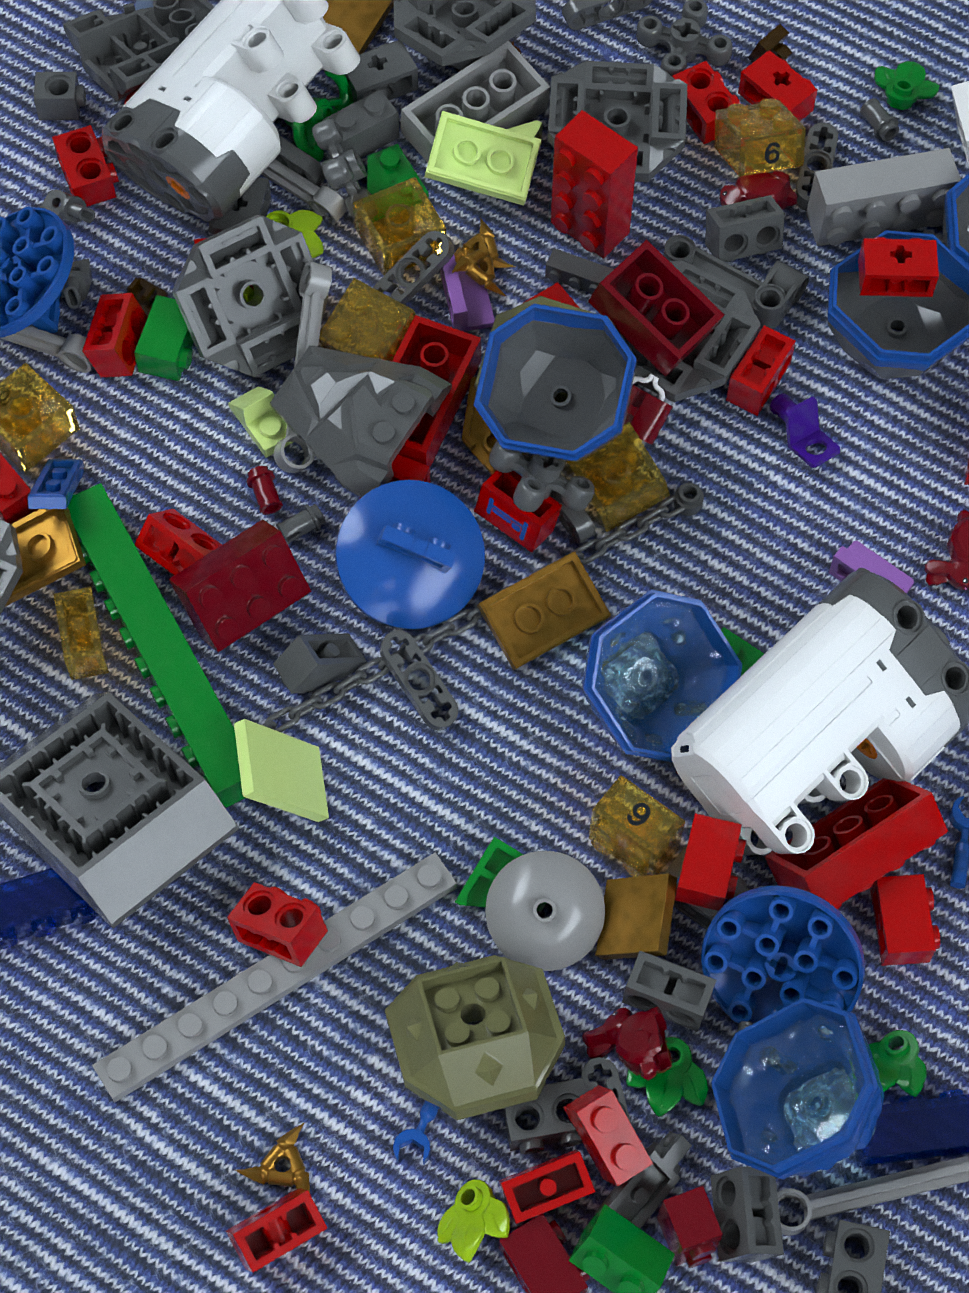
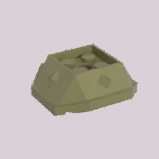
M496 955L465 963L456 962L450 967L416 975L385 1009L388 1027L405 1088L422 1099L442 1108L444 1113L455 1120L538 1099L546 1084L545 1080L554 1068L566 1045L565 1035L543 969ZM472 1021H479V1022H480L479 1024H476V1025H469V1024H468V1023H470V1022H472Z

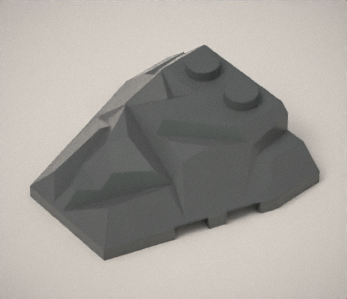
M153 0V7L135 10L134 3L123 5L125 13L105 17L103 9L63 23V27L73 48L80 54L86 73L118 102L126 100L131 92L137 91L214 8L207 0Z
M309 345L270 404L292 431L310 446L317 459L321 463L324 462L334 473L336 480L342 487L362 498L371 490L390 482L394 476L392 462L424 414L428 413L434 416L452 389V384L419 366Z

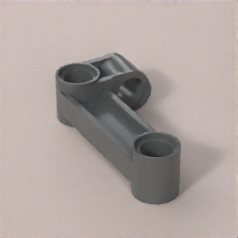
M684 235L670 237L664 246L663 256L667 260L685 261L745 291L754 314L757 315L761 324V329L764 325L771 329L776 328L791 307L799 301L809 282V276L779 260L775 262L765 280L761 282L695 246L692 239Z

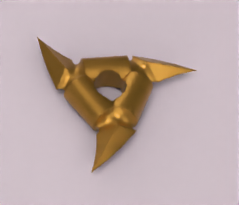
M481 218L479 233L465 242L463 247H459L454 253L457 263L462 256L465 257L479 249L481 234L490 257L493 259L494 268L516 267L498 258L499 254L494 239L495 236Z
M480 234L479 249L465 257L462 256L452 273L464 271L466 275L480 286L485 285V288L506 296L496 283L493 282L495 278L493 259L490 257Z
M304 1123L276 1140L278 1144L274 1145L260 1163V1167L256 1166L235 1171L263 1185L266 1182L270 1185L290 1187L295 1185L296 1189L302 1188L310 1193L309 1173L305 1172L306 1168L297 1147L294 1146ZM281 1159H287L291 1163L290 1169L286 1172L277 1171L275 1169L276 1163Z

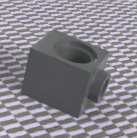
M76 71L36 72L33 99L39 120H79L80 106L86 105V90L84 85H79Z

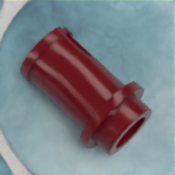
M257 466L251 469L247 474L246 483L254 491L260 513L269 515L279 511L283 504L273 483L275 479L273 471L269 470L267 466Z

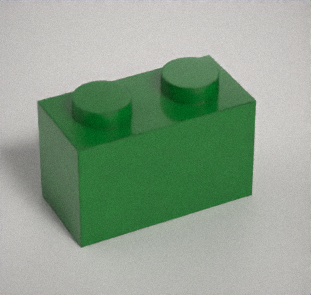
M156 295L134 355L138 372L179 381L183 370L189 369L191 365L194 341L175 299Z
M604 1204L584 1228L569 1261L613 1293H656L664 1281L675 1253Z

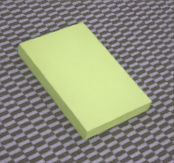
M442 111L424 177L524 206L542 139Z
M247 719L234 723L243 797L316 822L328 819L329 814L319 747Z

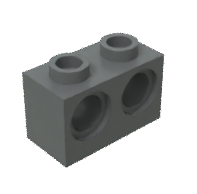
M771 195L706 209L705 245L714 257L724 262H731L738 258L782 249L785 213Z
M639 951L625 987L622 1003L643 1011L658 1006L666 1020L698 1032L717 980Z
M579 1078L546 1084L538 1099L502 1108L510 1151L520 1149L521 1154H533L543 1151L545 1149L544 1145L561 1142L562 1147L582 1144L583 1142L573 1124L561 1121L556 1113L559 1109L586 1093L584 1079ZM523 1114H530L538 1120L539 1124L535 1129L527 1131L518 1127L516 1119Z
M743 1166L711 1175L714 1214L723 1233L717 1246L719 1262L753 1263L784 1255L776 1177L755 1168Z
M839 1220L833 1231L827 1230L822 1251L823 1256L829 1257L827 1273L820 1272L816 1293H838L837 1286L840 1282L851 1283L855 1286L858 1293H881L890 1231L845 1220ZM847 1240L859 1242L864 1248V1258L854 1259L850 1257L844 1249V1242Z

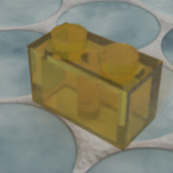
M86 587L53 594L64 661L71 680L109 673L99 611L92 588Z

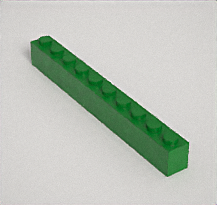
M100 483L73 495L68 509L85 563H90L94 570L89 572L91 581L98 593L105 591L108 599L103 602L112 621L119 619L123 625V628L119 629V633L127 650L135 648L138 657L134 658V662L143 679L150 677L154 686L149 688L157 707L159 709L166 707L170 716L166 717L165 721L174 739L182 737L186 746L181 748L186 762L192 768H198L202 777L207 781L225 808L245 799L246 797L242 795L234 727L104 487Z

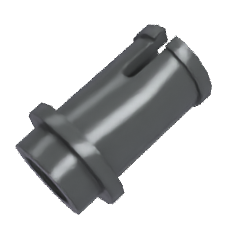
M872 98L862 105L860 113L873 127L874 135L877 139L889 141L898 134L899 122L897 118L890 116L881 106L878 99Z
M306 504L303 506V511L276 524L288 545L314 529L320 531L321 525L326 523L322 512L316 504L312 506Z

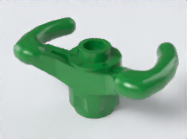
M324 70L325 74L336 83L339 89V97L330 99L312 97L317 105V109L309 120L303 123H292L284 120L287 125L292 127L296 146L318 162L323 159L324 150L315 141L312 133L313 126L323 121L324 118L354 103L347 77Z

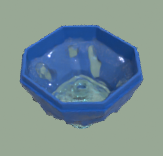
M651 589L590 635L585 674L581 683L584 696L590 704L593 713L600 719L603 727L625 754L673 762L671 747L676 743L677 737L741 677L742 663L701 600Z
M805 998L736 1032L711 1081L731 1159L779 1179H786L795 1175L807 1177L818 1170H829L837 1162L848 1158L855 1150L865 1148L874 1135L884 1101L879 1070L873 1060L872 1052L856 1014Z

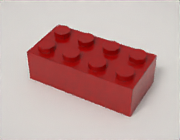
M583 110L555 135L551 223L559 232L567 233L580 242L584 249L594 252L604 259L630 233L638 147Z
M415 315L392 362L422 367L451 383L452 389L434 416L428 413L424 414L398 455L431 467L470 386V381L481 363V337Z
M882 778L868 787L864 796L847 801L812 824L815 838L809 850L799 854H779L772 851L765 856V859L778 886L793 887L813 893L829 902L838 910L846 900L857 893L871 888L876 880L888 872L902 867L907 859L919 851L932 847L938 838L949 831L932 792L906 781ZM793 838L787 841L789 845L791 844Z

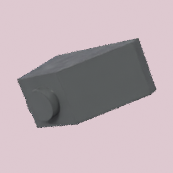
M349 633L298 635L273 665L281 676L282 683L293 694L315 692L325 685L336 682L355 672L360 666L366 664L367 661Z

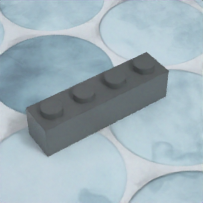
M554 248L546 263L545 277L554 282H560L574 289H580L593 294L599 283L614 269Z

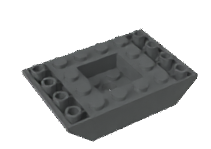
M110 692L92 695L0 763V817L112 928L119 925L239 830L238 825L207 781ZM94 782L105 783L99 791H86L87 787Z

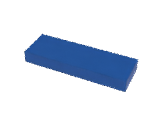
M48 459L28 495V508L67 509L84 474V461L81 459Z

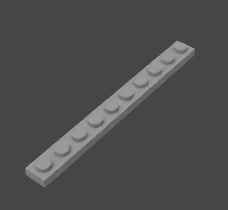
M436 852L325 920L324 923L328 932L302 967L269 955L92 1065L114 1103L454 891L457 889V882Z

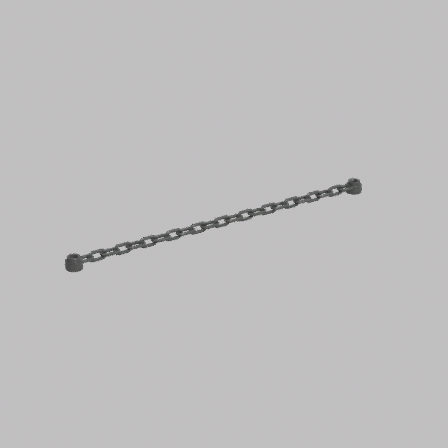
M683 484L677 488L675 495L659 503L657 509L644 516H635L623 522L610 535L601 540H590L574 551L583 565L588 564L603 556L607 548L618 542H627L645 533L649 525L662 518L669 519L679 513L685 516L697 514L702 508L704 494L696 484ZM684 494H692L695 498L688 499L684 497ZM674 501L675 510L668 513L669 509L666 505ZM638 521L637 526L641 529L626 536L627 532L624 528ZM596 544L595 549L599 552L584 559L585 556L582 551ZM548 563L547 565H545V566H543V567L537 569V570L534 571L533 573H535V572L539 571L540 569H542V568H544V567L550 565L551 563ZM505 587V588H503V589H501V590L495 592V593L492 594L491 596H493V595H495L496 593H498V592H500V591L506 589L507 587ZM478 607L473 610H462L446 620L440 628L429 634L421 633L413 637L416 642L423 639L422 643L426 647L421 650L425 654L433 648L434 643L449 635H459L474 627L478 619L482 618L483 615ZM467 615L466 619L469 623L455 630V625L452 622ZM403 643L399 650L391 655L398 653L405 660L406 657L403 652L407 647L406 644ZM381 657L375 658L360 666L355 674L341 682H331L312 693L310 699L295 707H285L270 715L262 725L278 732H283L298 723L301 716L314 709H324L344 697L345 692L360 684L367 685L385 676L389 669ZM379 663L378 668L382 671L366 679L367 674L363 671ZM334 688L333 692L336 696L322 703V698L319 695ZM289 712L288 717L292 720L276 728L277 724L273 720Z

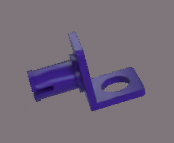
M781 393L772 400L770 404L772 409L770 411L786 423L788 448L811 468L818 467L841 452L840 446L820 430L816 398L812 396L797 405L786 393ZM815 443L823 444L827 448L826 451L818 455L810 454L806 449Z

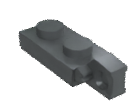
M671 1131L659 1143L653 1142L645 1149L653 1164L620 1186H615L594 1213L597 1214L606 1204L641 1229L681 1179L678 1176L681 1170L678 1163L692 1145L681 1134Z

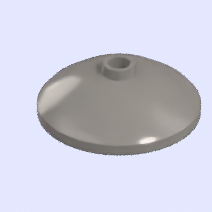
M555 851L530 852L509 862L493 880L486 899V922L494 943L510 960L542 968L543 971L560 970L581 960L596 944L605 920L604 897L594 875L575 858ZM546 902L552 906L553 912L550 917L541 918L537 914L539 904Z

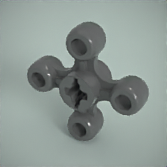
M687 0L682 8L681 19L676 20L671 28L663 26L657 17L651 15L644 16L637 24L636 37L642 46L654 47L662 43L669 48L668 54L661 61L660 68L671 76L686 70L687 63L693 61L697 54L706 56L707 61L714 66H724L732 56L733 45L727 36L718 34L709 39L700 34V28L705 25L708 17V6L703 0Z
M327 118L315 124L312 128L315 141L322 150H327L331 157L322 162V170L327 182L335 191L345 187L348 193L345 203L353 219L361 220L372 215L376 211L375 202L367 189H361L358 180L367 176L359 154L354 148L343 151L340 144L343 141V134L335 119Z
M496 441L490 452L489 462L494 469L502 473L517 470L523 475L513 495L514 504L522 511H536L542 505L544 499L550 496L552 490L562 494L563 503L575 511L584 510L593 498L595 488L590 480L582 476H573L567 479L561 475L567 460L535 454L528 458L523 456L522 452L503 449L498 441Z

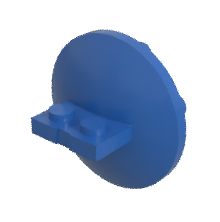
M28 206L5 218L0 217V337L15 334L31 324L37 329L52 334L58 332L60 297L73 264L74 239L67 223L54 212L45 208H31Z
M399 480L371 490L350 509L343 520L337 536L335 561L341 585L350 600L360 611L383 625L397 629L416 630L438 625L450 619L466 606L476 592L483 575L485 548L482 533L475 517L467 506L454 494L429 482Z
M765 886L737 895L723 905L716 913L705 933L702 944L701 964L703 975L717 980L712 996L724 1012L737 1023L742 1021L756 1023L802 998L812 999L851 1012L863 987L865 959L862 945L855 930L833 905L821 897L802 889L787 886ZM826 1024L823 1026L825 1032L832 1029Z

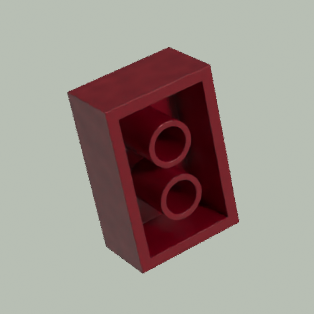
M647 239L599 283L588 300L601 315L608 316L615 328L665 377L711 334L725 316Z
M263 519L169 579L200 638L217 652L228 647L312 592L281 531Z

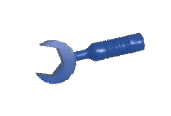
M964 796L959 797L953 803L949 812L952 826L961 832V838L955 845L950 886L957 889L966 887L969 865V818H966L959 808Z
M425 1100L419 1112L421 1120L417 1129H406L395 1138L393 1151L398 1164L400 1149L411 1143L424 1150L423 1165L428 1161L431 1153L430 1142L424 1131L427 1124L435 1119L440 1107Z

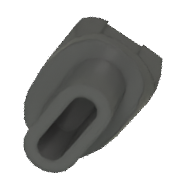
M58 189L49 191L40 208L54 212L65 222L77 223L82 220L91 223L95 218V211L87 208L84 200Z
M89 259L73 262L68 279L62 289L67 305L70 308H79L81 301L86 299L90 291L92 271Z

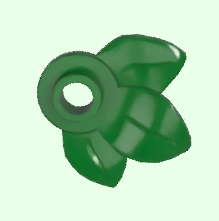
M905 61L899 64L896 70L878 66L874 73L875 83L885 89L887 103L891 107L900 110L911 108L918 99H931L935 97L940 87L935 82L925 80V68L914 61Z
M895 1030L886 1034L880 1042L868 1044L873 1060L879 1070V1079L883 1092L897 1083L905 1093L916 1097L922 1090L927 1076L925 1063L918 1057L919 1044L916 1037L908 1031ZM898 1046H903L902 1048H900V1049H898V1050H893L894 1048H896V1047H898Z
M666 1037L669 1051H675L679 1056V1060L672 1063V1067L664 1073H657L649 1081L640 1075L633 1074L629 1069L627 1072L626 1085L632 1088H646L648 1103L658 1117L671 1111L682 1097L691 1104L700 1107L704 1105L707 1098L708 1086L704 1071L692 1062L689 1046L683 1040L676 1037Z

